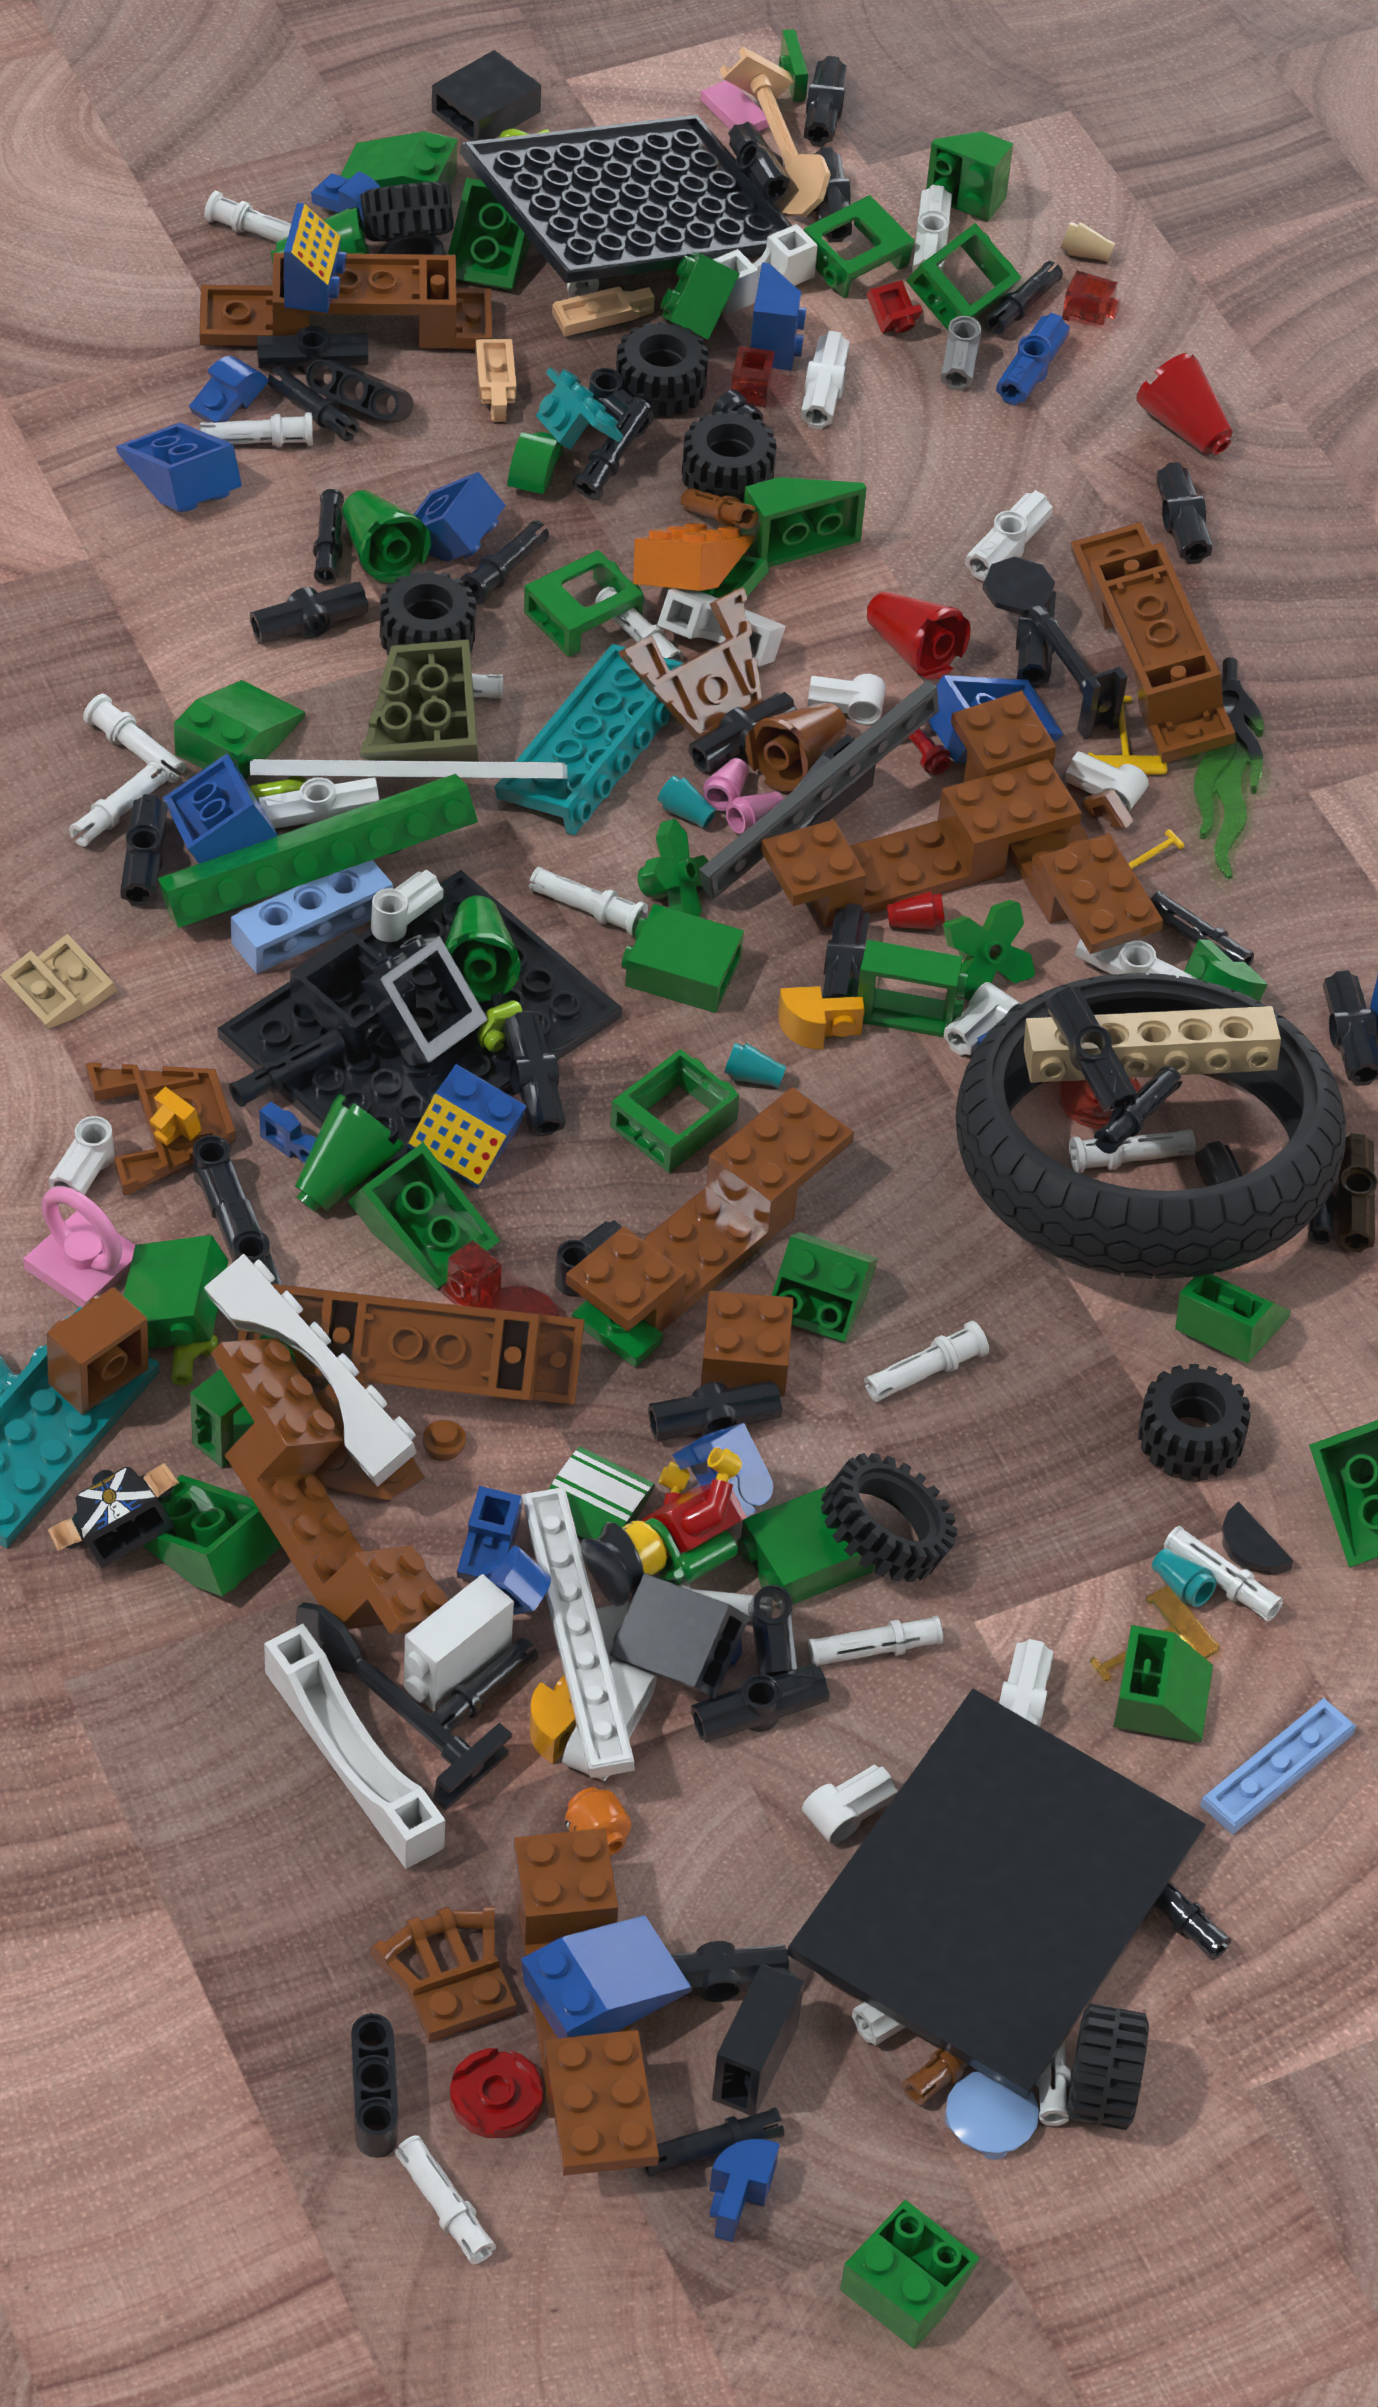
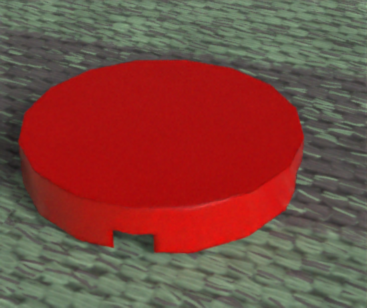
M486 2048L470 2054L456 2067L450 2084V2107L457 2121L471 2133L485 2138H508L523 2132L536 2120L543 2101L542 2079L535 2065L522 2054L510 2050V2053H507L505 2051L498 2052V2048Z

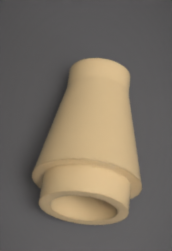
M1070 221L1060 249L1068 251L1067 255L1097 259L1108 263L1115 242L1103 237L1082 222H1079L1078 225Z

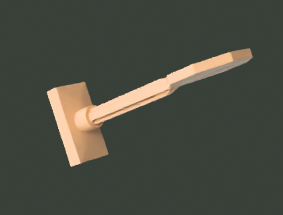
M743 46L739 50L741 59L732 68L723 65L719 70L724 80L750 93L755 99L759 100L785 162L784 171L790 178L789 187L791 191L784 200H777L782 213L787 216L806 217L824 200L831 176L824 157L821 155L798 154L777 105L776 99L794 82L790 72Z

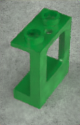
M871 195L804 228V232L817 244L816 271L843 298L848 297L852 280L890 261L897 270L909 265L915 242ZM850 221H854L853 225L875 247L851 260H845L831 248L822 236Z
M599 549L525 585L524 613L567 657L581 651L582 633L632 608H635L642 615L644 595L641 588L637 584H633L620 571L618 565L614 561H610ZM593 570V579L603 589L614 587L618 593L593 606L584 607L562 585Z

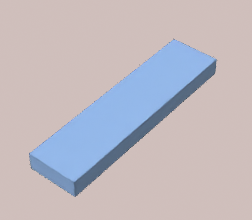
M1323 1698L1202 1797L1200 1806L1232 1835L1235 1834L1354 1735L1356 1725Z

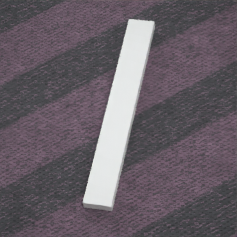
M253 759V761H250V775L447 777L457 774L460 778L567 779V765L565 763L269 759Z
M565 1487L522 1494L523 1508L537 1564L551 1576V1583L545 1597L590 1779L635 1771L634 1758Z

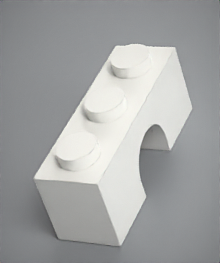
M796 224L767 236L766 250L753 264L738 249L713 259L740 273L722 311L728 315L755 303L762 262L770 263L794 286L814 278L817 244Z
M677 588L668 590L657 626L689 639L705 638L718 643L726 640L709 604L718 598L697 590ZM745 610L746 621L751 622L752 635L749 636L752 658H756L757 666L759 667L774 662L786 626Z

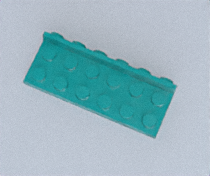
M612 644L515 761L565 763L567 765V779L501 778L494 787L497 799L563 817L566 833L570 835H575L583 824L590 820L595 809L603 799L610 795L612 788L630 770L632 763L643 750L648 748L653 737L662 726L668 723L672 715L620 657L618 652L626 647ZM664 658L669 671L683 664L679 661Z
M80 1306L74 1313H76L83 1307ZM47 1344L39 1346L34 1351L30 1363L20 1374H15L9 1379L4 1392L0 1396L1 1546L7 1549L158 1375V1361L148 1357V1370L83 1415L49 1384Z

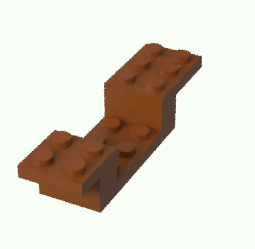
M273 253V285L201 284L200 345L257 346V336L297 335L300 329L310 326V314L419 315V348L475 349L476 340L492 339L491 288H456V255L347 254L345 273L338 274V277H340L338 299L332 298L328 313L284 307V253Z
M1142 522L1072 541V555L1105 630L1115 628L1137 681L1139 710L1162 764L1236 743L1234 728L1223 706L1221 673L1163 543L1160 542L1152 545Z
M1023 691L952 713L951 724L968 751L964 782L1044 759H1049L1052 766L1054 765L1056 745ZM1077 824L1009 844L1008 856L1049 924L1069 918L1090 955L1162 930L1163 919L1110 833L1090 839L1082 825Z
M1044 759L942 788L938 820L849 846L833 819L763 839L761 841V852L791 905L796 906L811 901L824 926L829 927L833 926L836 910L845 907L847 903L861 905L863 910L874 914L887 910V904H892L931 891V894H943L1004 876L1009 844L1080 824L1082 812L1049 759Z
M791 1087L709 1155L707 1184L704 1189L644 1239L639 1238L623 1226L566 1273V1285L627 1332L642 1319L662 1332L706 1295L709 1290H712L795 1219L798 1188L853 1143L854 1131L794 1087Z
M271 1284L280 1295L287 1290L303 1308V1311L298 1315L308 1326L316 1322L330 1338L331 1342L327 1347L336 1357L342 1353L345 1354L358 1369L365 1382L575 1405L585 1319ZM239 1330L238 1341L257 1340L263 1334ZM285 1344L293 1352L296 1358V1366L300 1373L325 1377L302 1353Z
M279 1338L221 1342L211 1354L255 1422L225 1454V1457L319 1605H323L345 1624L347 1629L384 1624L390 1635L410 1632L447 1603V1596L437 1586L426 1569L423 1558L414 1550L412 1545L365 1551L355 1539L346 1519L338 1512L327 1495L325 1486L314 1474L344 1440L336 1429L333 1418L324 1410L313 1393L311 1384L302 1376L291 1359L289 1350L280 1342Z
M606 1828L514 1837V1852L520 1885L518 1917L524 1957L561 1937L617 1923L618 1902ZM530 1994L548 2118H555L563 2176L658 2165L659 2154L639 2031H631V2025H628L613 2033L557 2038Z

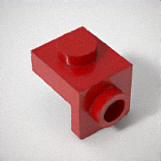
M902 280L872 288L866 294L882 334L893 330L899 334L914 328L915 322L923 313L921 305H912Z

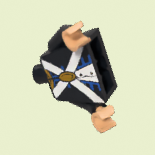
M166 1463L141 1476H138L131 1467H124L115 1473L110 1470L100 1471L92 1479V1486L81 1491L76 1496L77 1513L73 1515V1518L50 1527L48 1532L57 1551L65 1547L74 1550L89 1548L100 1567L104 1568L175 1527L162 1504L170 1501L174 1494L173 1486L179 1482Z

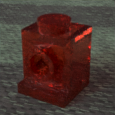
M1077 270L1065 294L1063 320L1069 321L1071 317L1104 326L1107 318L1115 319L1121 300L1116 297L1118 282Z
M744 346L738 347L732 373L731 390H737L746 397L748 405L752 404L766 408L773 375L775 351Z
M472 1240L448 1257L447 1284L441 1287V1293L454 1305L484 1308L501 1295L502 1264Z

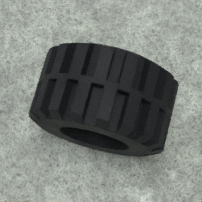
M422 182L370 189L360 195L365 239L383 242L407 236L428 234L436 236L447 234L454 229L450 186L446 183Z
M658 322V324L654 325L646 323L642 324V328L635 327L631 329L629 335L625 334L621 338V344H618L616 371L623 378V387L634 397L645 400L651 406L653 417H658V415L674 417L675 413L682 415L688 412V408L694 409L699 405V400H703L705 396L709 359L708 348L703 345L704 340L700 336H694V331L689 328L683 329L681 325L675 323L672 325H668L666 322Z
M718 411L713 412V416L704 415L700 417L699 422L694 421L690 425L689 431H686L684 436L682 480L684 485L688 486V489L695 488L720 497L733 496L739 499L741 503H744L746 486L774 479L777 444L776 439L773 438L772 430L765 428V423L760 419L753 420L752 415L746 413L740 415L737 414V411H729V413Z
M426 570V573L420 574L418 571L410 572L409 577L402 575L396 578V584L390 583L386 587V593H382L380 599V638L382 648L387 650V655H389L391 646L457 640H469L470 652L473 649V642H475L476 601L472 597L470 588L463 587V581L460 579H451L450 574L444 572L434 574V571Z
M1189 1364V1369H1183L1181 1365L1172 1367L1171 1374L1166 1371L1160 1373L1157 1376L1156 1382L1152 1381L1148 1386L1139 1422L1138 1439L1142 1440L1141 1449L1143 1453L1151 1454L1149 1461L1155 1467L1159 1465L1164 1466L1163 1472L1170 1476L1175 1472L1181 1474L1180 1479L1190 1480V1476H1197L1199 1481L1208 1480L1209 1474L1212 1473L1215 1477L1224 1474L1225 1468L1231 1469L1237 1463V1458L1241 1457L1251 1412H1249L1250 1402L1248 1397H1243L1244 1389L1241 1385H1233V1377L1227 1373L1223 1375L1217 1374V1368L1208 1366L1207 1370L1199 1369V1364ZM1178 1418H1198L1210 1426L1193 1427L1183 1423Z
M1092 2003L1085 2009L1078 2035L1067 2111L1071 2121L1120 2130H1127L1132 2124L1137 2108L1147 2050L1149 2022L1146 2013Z

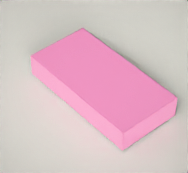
M725 80L701 91L700 100L728 128L732 129L735 124L740 125L747 121L756 126L758 131L769 127L764 112L745 93Z

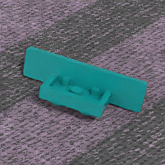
M549 367L546 374L556 386L551 394L544 397L535 416L554 438L571 450L590 423L593 427L620 443L624 436L615 427L618 421L604 411L606 408L600 402L592 398L594 394L580 384L582 381L566 369L559 373Z

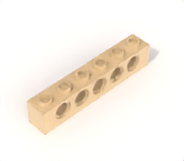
M1272 1006L1094 1015L1099 1025L1110 1033L1112 1048L1129 1078L1153 1077L1163 1066L1173 1067L1180 1075L1271 1071L1278 1068L1281 1037ZM1052 1017L1026 1018L1024 1054L1030 1083L1086 1080L1083 1073L1077 1070L1071 1063L1070 1050ZM1087 1042L1081 1045L1084 1052L1089 1055L1101 1053L1098 1046L1093 1043Z

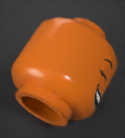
M589 1787L571 1798L564 1818L568 1831L606 1828L610 1856L619 1852L626 1844L625 1838L631 1830L632 1823L617 1796L607 1789Z

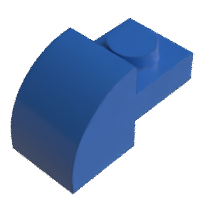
M359 171L350 179L331 173L311 191L312 204L338 213L348 208L358 207L363 220L360 195L367 190L380 188V186L372 178Z
M225 356L216 361L207 370L211 379L191 402L189 408L194 415L206 422H227L239 406L247 409L269 381L263 373L238 358Z
M479 1486L468 1522V1535L457 1568V1578L474 1581L476 1579L475 1575L484 1563L504 1559L515 1545L521 1517L522 1496Z
M513 1546L504 1559L484 1563L475 1575L477 1579L483 1574L514 1601V1615L534 1611L544 1598L551 1583V1576L518 1546Z
M764 2139L744 2140L729 2146L718 2156L712 2167L709 2190L715 2192L709 2217L717 2219L715 2238L733 2242L745 2202L764 2207L777 2167L780 2143Z

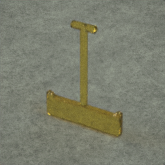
M1164 1586L1146 1596L1145 1601L1153 1604L1171 1625L1163 1631L1176 1632L1205 1659L1220 1650L1218 1643L1190 1609L1179 1600L1169 1586ZM1125 1651L1103 1663H1100L1096 1657H1091L1089 1662L1104 1681H1109L1111 1675L1107 1670L1124 1661Z

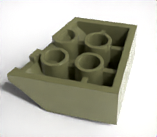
M469 640L391 646L380 682L378 698L370 716L366 739L362 743L360 757L369 761L479 762Z

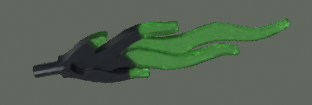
M1232 657L1223 660L1221 680L1223 706L1234 728L1236 743L1208 750L1197 769L1194 780L1195 800L1203 822L1199 833L1201 839H1206L1214 828L1212 799L1216 793L1222 801L1224 820L1214 846L1216 865L1227 879L1233 878L1228 853L1247 822L1246 805L1241 793L1242 775L1246 766L1249 765L1251 767L1250 792L1251 794H1256L1263 773V753L1251 730L1257 737L1264 735L1262 715L1257 705L1243 689L1241 681L1237 680L1238 661ZM1202 752L1191 755V758L1193 760L1198 759Z

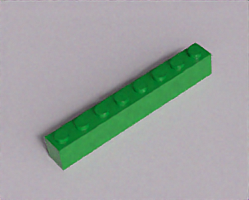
M453 774L157 878L168 913L176 926L181 928L478 823L468 786L457 774Z

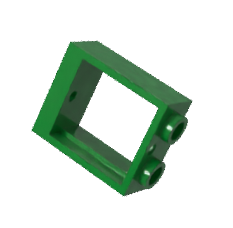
M974 223L921 263L908 277L906 282L948 331L949 324L954 318L959 316L976 318L1006 295L1022 277L1015 270L1012 263L992 243L990 237ZM961 248L995 286L972 305L965 300L938 268L939 264Z
M867 939L860 969L857 997H863V1023L944 1038L945 1028L957 1017H961L963 1012L964 1000L957 999V997L964 998L968 974L961 973L963 956ZM879 977L945 988L947 989L946 999L941 1000L879 989L878 980Z
M679 1049L612 1101L610 1127L670 1173L737 1121L740 1094L736 1092L730 1083L720 1080L711 1073L699 1059L692 1058L682 1049ZM677 1086H680L710 1110L679 1135L647 1111Z
M263 1335V1336H261L259 1339H271V1338L268 1337V1336H266V1335ZM287 1347L291 1354V1359L296 1365V1358L289 1347ZM220 1369L190 1392L192 1444L223 1469L229 1464L225 1454L255 1422Z

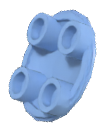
M977 2071L968 2074L956 2082L949 2093L945 2122L962 2143L981 2152L988 2159L998 2160L1005 2157L1007 2152L1014 2151L1029 2141L1037 2128L1039 2108L1032 2091L1025 2099L982 2072Z

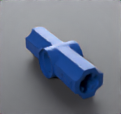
M1054 313L1041 316L1031 333L1019 341L1018 352L1003 373L996 387V392L1001 395L1004 402L1014 406L1017 403L1025 402L1036 384L1047 377L1049 364L1069 335L1070 326L1064 322L1062 316Z

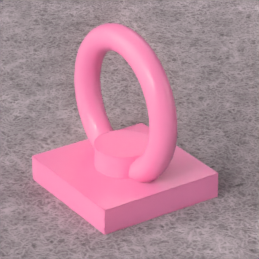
M64 1186L49 1189L42 1199V1213L51 1234L23 1258L24 1269L79 1307H83L89 1299L97 1295L101 1296L112 1287L117 1286L129 1274L135 1244L118 1234L106 1214L82 1193ZM59 1203L69 1205L77 1210L65 1222L59 1211Z

